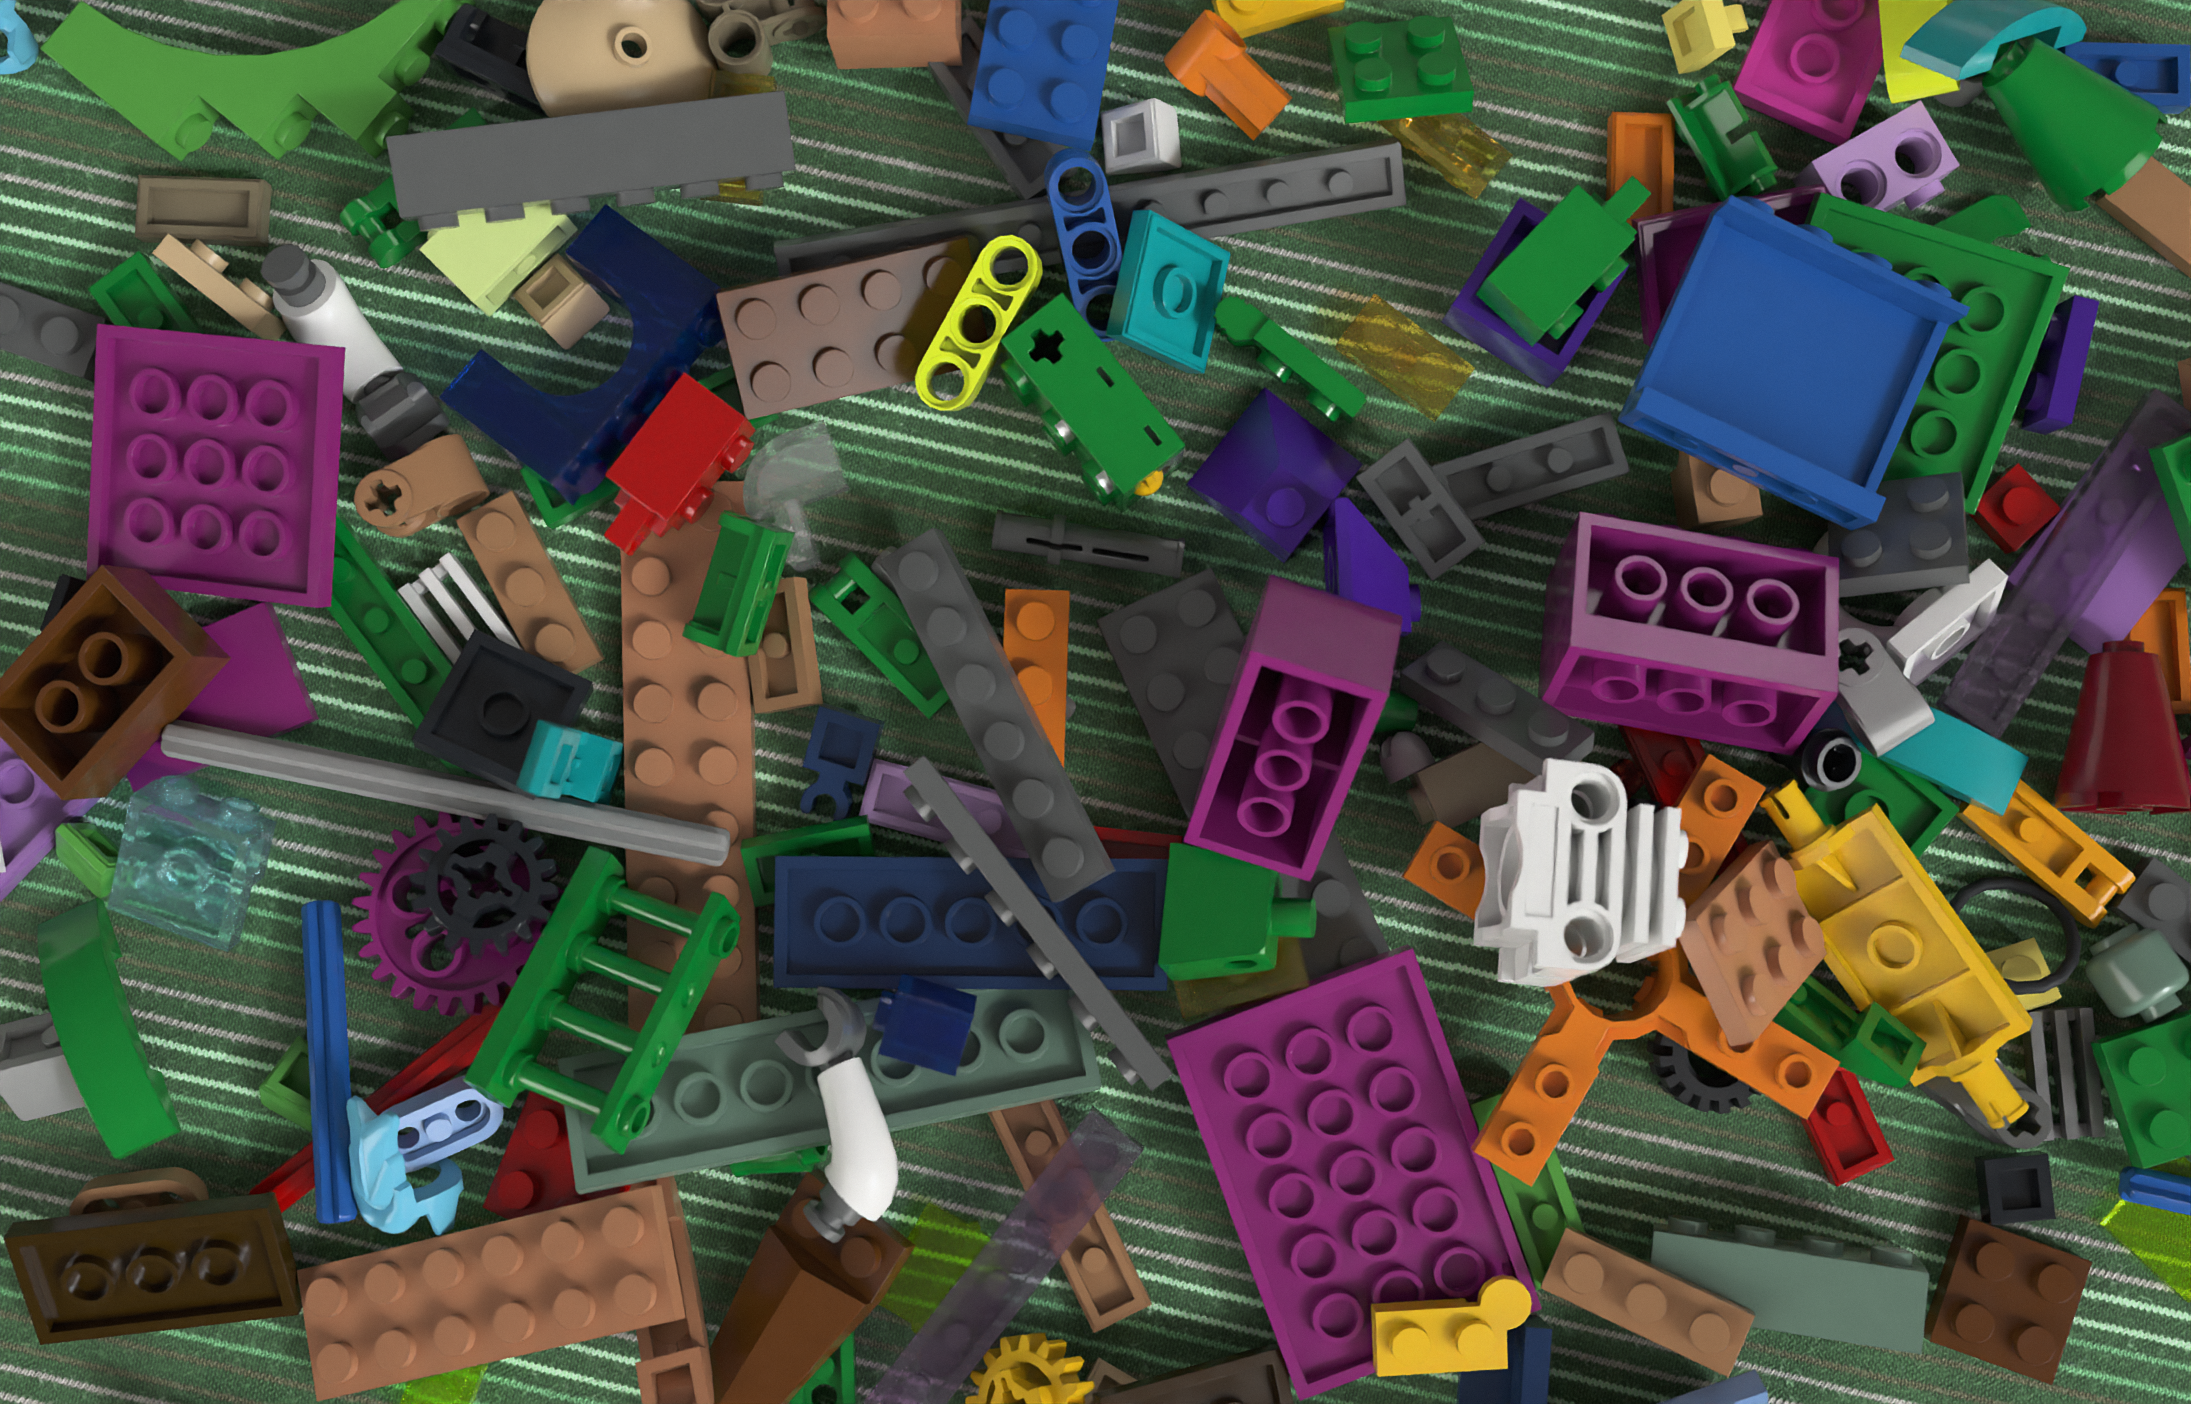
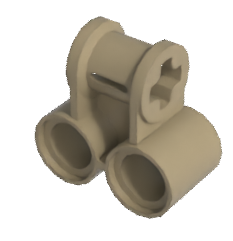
M695 0L702 16L711 24L708 33L709 47L721 72L733 84L741 86L755 85L766 78L773 64L772 45L784 41L802 39L821 30L827 23L825 11L821 7H817L814 0H794L795 4L793 6L789 5L788 0ZM749 39L756 42L754 49L745 57L733 58L727 55L728 48L737 40Z

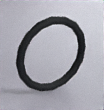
M2009 876L1980 878L1959 889L1949 902L1958 916L1970 898L1986 890L2009 889L2028 894L2047 906L2062 925L2067 940L2065 959L2055 972L2040 980L2014 981L2006 978L2003 979L2015 995L2044 993L2066 982L2079 963L2081 938L2074 917L2056 896L2033 882Z

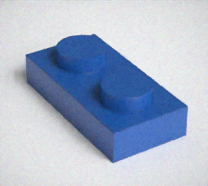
M2076 42L2057 49L2154 104L2163 114H2180L2191 106L2190 45Z

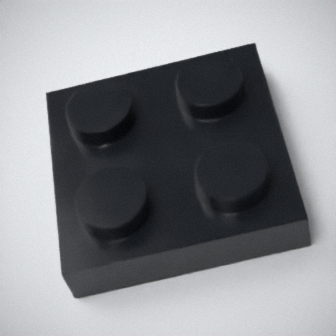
M474 629L412 738L414 747L534 801L537 795L517 787V782L538 720H545L574 728L594 691L593 682Z

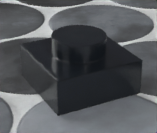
M2028 1151L1974 1157L1981 1219L1983 1222L1990 1225L2056 1219L2049 1156L2047 1153Z

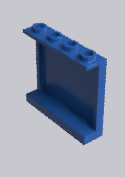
M1730 195L1710 213L1617 421L1851 531L1875 523L1886 501V497L1877 494L1876 491L1949 325L1966 317L1970 307L1951 299V292L1940 284L1927 280L1913 281L1892 271L1891 263L1878 255L1867 252L1854 253L1832 243L1833 237L1821 228L1808 224L1796 226L1773 215V208L1759 199L1748 196L1737 198Z

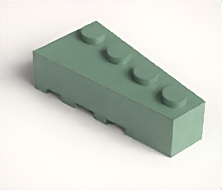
M1669 1215L1668 1224L1654 1223L1650 1263L1753 1311L1755 1318L1751 1327L1922 1355L1929 1272L1911 1251L1878 1245L1871 1246V1249L1844 1246L1843 1241L1814 1235H1803V1240L1775 1237L1776 1232L1773 1230L1748 1225H1735V1232L1708 1229L1707 1220L1682 1215Z

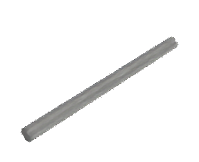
M175 720L172 724L165 725L162 731L161 751L167 757L486 820L489 813L496 814L501 824L511 825L518 820L523 823L526 829L716 867L724 863L730 849V832L723 828L560 796V799L536 796L533 801L493 782L182 720Z

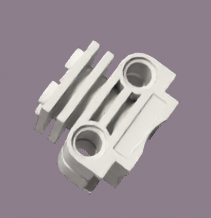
M1547 758L1543 761V776L1538 775L1527 784H1510L1508 803L1490 808L1481 814L1479 848L1485 866V886L1481 901L1475 911L1473 945L1499 948L1497 981L1541 987L1556 986L1606 966L1616 955V962L1632 963L1675 947L1676 939L1680 937L1685 924V904L1682 898L1677 897L1678 869L1683 868L1688 853L1687 833L1685 830H1680L1681 809L1667 807L1654 814V805L1639 804L1627 811L1626 792L1619 777L1608 768L1590 763Z

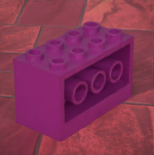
M1579 511L1546 581L1538 698L1568 716L1792 756L1838 695L1839 558L1815 554L1804 548H1781L1749 542L1737 536L1720 537L1686 531L1675 525L1658 526L1620 519L1608 513L1591 514Z

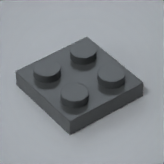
M1961 471L1880 482L1876 493L1886 497V501L1875 523L1851 531L1828 520V556L1839 558V598L1970 583L1965 497Z

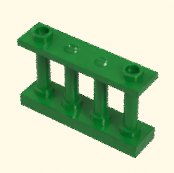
M589 845L463 1081L486 1099L509 1109L517 1094L528 1089L596 1117L589 1133L611 1151L623 1155L630 1140L637 1138L646 1126L650 1114L649 1102L721 959L727 958L734 950L739 938V923L742 918L723 894L712 891L699 915L630 889L626 881V870L611 853ZM619 912L688 938L671 973L599 946L598 940L611 916H615ZM590 970L657 996L658 998L641 1032L568 1004V997L580 975ZM559 1029L627 1056L611 1091L608 1093L537 1064L536 1058L548 1035Z

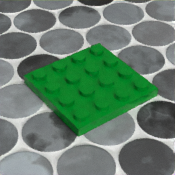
M1815 192L1804 224L1825 230L1833 237L1832 243L1851 252H1867L1886 259L1891 263L1892 271L1913 281L1927 280L1940 284L1951 292V299L1970 307L1966 317L1949 325L1881 482L1961 471L1964 486L1965 512L1975 515L2070 268L1829 194Z

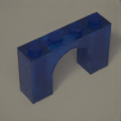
M607 204L603 206L565 250V253L586 281L631 313L633 320L632 344L628 356L619 370L609 380L591 391L577 395L558 396L533 388L484 350L480 349L439 396L461 421L572 506L582 494L590 493L601 483L609 462L624 445L630 443L647 421L648 416L664 399L684 372L689 375V368L706 348L715 346L724 337L713 292L721 288Z

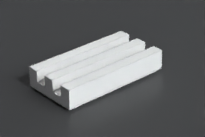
M450 552L439 559L440 563L434 568L428 567L418 575L420 578L414 583H407L398 590L453 665L463 649L423 597L430 590L468 641L474 629L477 630V628L441 582L449 575L496 637L524 651L519 639L458 558Z

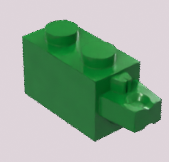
M1633 175L1607 202L1596 192L1590 196L1577 184L1486 278L1476 295L1531 347L1546 332L1557 340L1584 312L1575 302L1592 285L1599 293H1602L1629 265L1620 255L1636 239L1634 236L1637 231L1627 220L1652 193Z

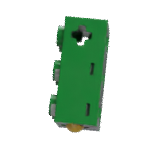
M1062 292L1000 340L1004 362L999 367L1005 375L1002 378L1003 383L1023 408H1027L1032 403L1042 413L1040 418L1045 424L1041 427L1043 433L1064 458L1071 452L1075 454L1083 464L1080 466L1084 473L1081 476L1083 483L1103 507L1112 501L1121 513L1124 512L1141 497L1154 494L1161 487L1163 480L1181 466L1185 449L1183 441ZM1042 355L1044 356V358L1035 362V360ZM1058 357L1060 358L1058 362L1054 364L1051 363V361H1054Z

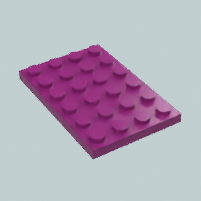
M1409 944L1164 1035L1299 1401L1375 1373L1373 1368L1371 1304L1464 1298L1468 1302H1477L1478 1293L1486 1281L1495 1276L1508 1275L1520 1280L1530 1293L1532 1301L1530 1313L1542 1309L1490 1162L1470 1149L1479 1135V1131L1417 958Z

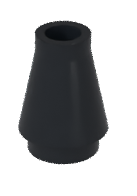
M1838 728L1811 729L1792 756L1769 752L1773 761L1784 765L1812 788L1822 792L1834 791L1851 784L1857 777L1862 763V756L1858 745L1847 732Z

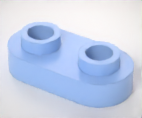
M461 1076L398 1103L381 1114L389 1110L396 1113L400 1121L398 1131L408 1126L414 1128L406 1135H397L398 1149L404 1158L405 1171L408 1173L422 1169L489 1138L496 1132L502 1122L503 1106L486 1099L463 1081L465 1076ZM468 1100H476L469 1107H457V1105Z

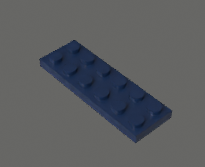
M775 856L773 988H817V986L829 988L1072 990L1060 973L1049 980L1025 950L1026 947L1034 942V939L1020 921H1016L1008 928L984 897L994 888L978 868L967 875L953 857ZM1006 858L1108 990H1167V974L1158 965L1168 859H1110L1116 870L1115 872L1061 902H1052L1030 858Z

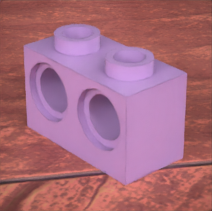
M1920 100L1815 159L1792 181L1796 187L1812 184L1825 186L1826 194L1845 200L1846 198L1841 192V182H1846L1855 186L1860 192L1862 198L1861 205L1888 212L1905 202L1909 210L1912 211L1944 192L1945 189L1940 181L1960 165ZM1895 152L1903 153L1912 160L1915 174L1907 173L1898 166Z

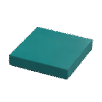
M1133 210L1106 336L1186 373L1204 374L1216 319L1213 317L1216 314L1214 308H1217V302L1221 300L1231 253L1151 210Z

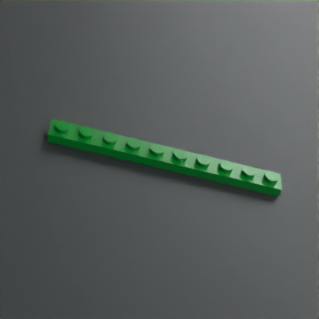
M140 251L87 288L114 325L206 334L152 260ZM337 508L331 606L326 608L418 729L454 665ZM440 759L452 775L487 781V779Z

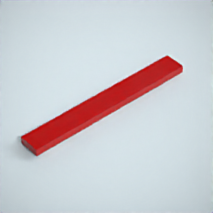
M1617 724L1651 799L1661 804L1660 811L1667 807L1672 808L1701 757L1705 755L1699 739ZM1742 831L1715 876H1720L1748 847ZM1848 1070L1834 1072L1808 1119L1799 1118L1829 1183L1838 1187L1895 1159L1855 1073Z

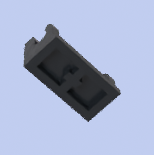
M464 3L456 13L442 43H438L434 54L452 75L542 118H549L535 96L527 71L526 44L528 33L490 16L489 13L477 7Z

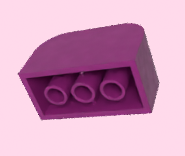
M1269 575L1215 729L1183 842L1309 882L1311 881L1388 697L1401 633L1402 615L1275 575Z

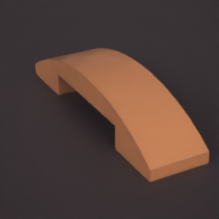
M674 1176L634 1183L630 1191L648 1186L662 1185L686 1318L636 1329L641 1361L636 1362L635 1365L642 1404H714L712 1369L703 1303L692 1246Z

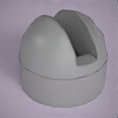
M1410 731L1397 732L1394 736L1388 737L1380 747V764L1389 784H1393L1435 763L1427 744L1418 735Z

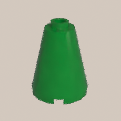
M2027 36L2019 41L2013 40L2000 44L1991 69L1986 71L1982 79L1983 88L2050 199L2065 212L2081 211L2090 207L2091 205L2084 197L2092 194L2099 188H2102L2108 195L2121 188L2145 165L2159 147L2163 137L2155 130L2157 123L2167 124V117L2154 104L2034 36Z

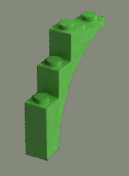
M81 0L40 49L181 162L189 152L198 150L207 142L212 134L213 124L221 115L279 161L286 151L297 148L306 139L311 129V122L318 113L376 159L384 149H388L386 137L406 134L409 127L408 120L415 113L399 93L405 86H411L423 77L429 67L430 56L434 53L438 43H442L460 7L464 3L474 6L476 2L475 0H401L363 26L317 45L267 55H215L168 46L123 28Z

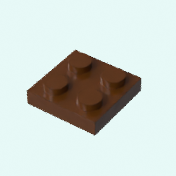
M1960 1214L1925 1320L1923 1338L2053 1385L2092 1262Z

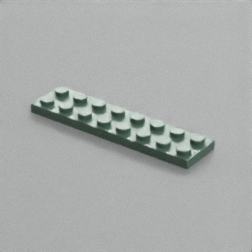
M920 989L854 1002L865 1017L867 1030L864 1045L854 1058L859 1057L863 1062L889 1132L1100 1090L1102 1083L1091 1033L1066 1002L1076 993L1073 990ZM821 1009L683 1035L649 1102L650 1114L646 1126L637 1138L630 1140L623 1155L611 1151L589 1133L596 1117L564 1105L576 1191L579 1194L832 1144L825 1106L817 1081V1077L822 1073L820 1067H810L796 1063L774 1041L784 1030L800 1031L817 1049L821 1047L827 1039L829 1031L828 1021ZM604 1050L558 1059L559 1072L609 1093L627 1056L612 1050Z

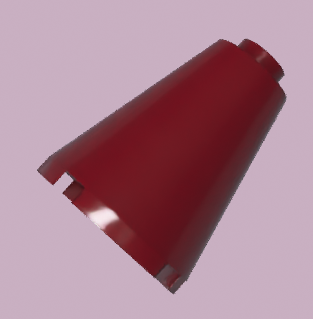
M2131 640L2108 641L2102 643V653L2088 656L2054 795L2056 809H2061L2064 812L2127 815V812L2149 811V815L2191 812V777L2158 654L2145 652L2144 642Z

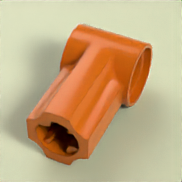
M1205 9L1164 56L1163 61L1168 70L1181 84L1194 94L1201 97H1209L1252 140H1255L1292 100V97L1245 52L1247 46L1232 26L1216 13Z

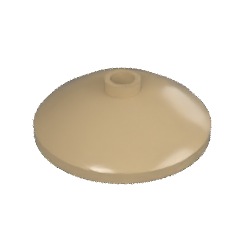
M543 0L532 20L527 37L526 63L530 83L536 98L549 118L713 99L718 78V65L709 47V30L700 14L688 0ZM630 40L638 44L642 51V57L632 58L626 55L622 49L621 42Z

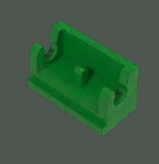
M724 510V512L721 511L717 522L722 527L693 619L689 621V624H685L682 636L734 657L756 655L795 532L731 510Z

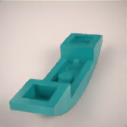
M1955 0L1931 17L1909 38L1903 46L1900 57L1958 81L1989 71L2000 44L2027 36H2034L2051 47L2058 49L2082 41L2087 27L2077 13L2047 0Z
M1833 700L1812 729H1841L1851 736L1860 751L1873 756L1857 738L1845 719L1843 711L1837 702ZM1930 707L1935 718L1934 723L1878 757L1882 761L1940 785L1939 790L1999 817L2004 815L2029 759L2028 756L2004 742L1933 707Z
M539 719L517 782V787L541 797L560 799L561 794H565L592 803L609 805L624 761V743Z

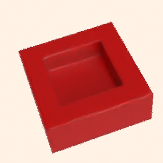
M2016 463L2006 468L1985 488L1975 515L1968 514L2005 554H2009L2018 550L2052 519L2061 508L2019 463Z

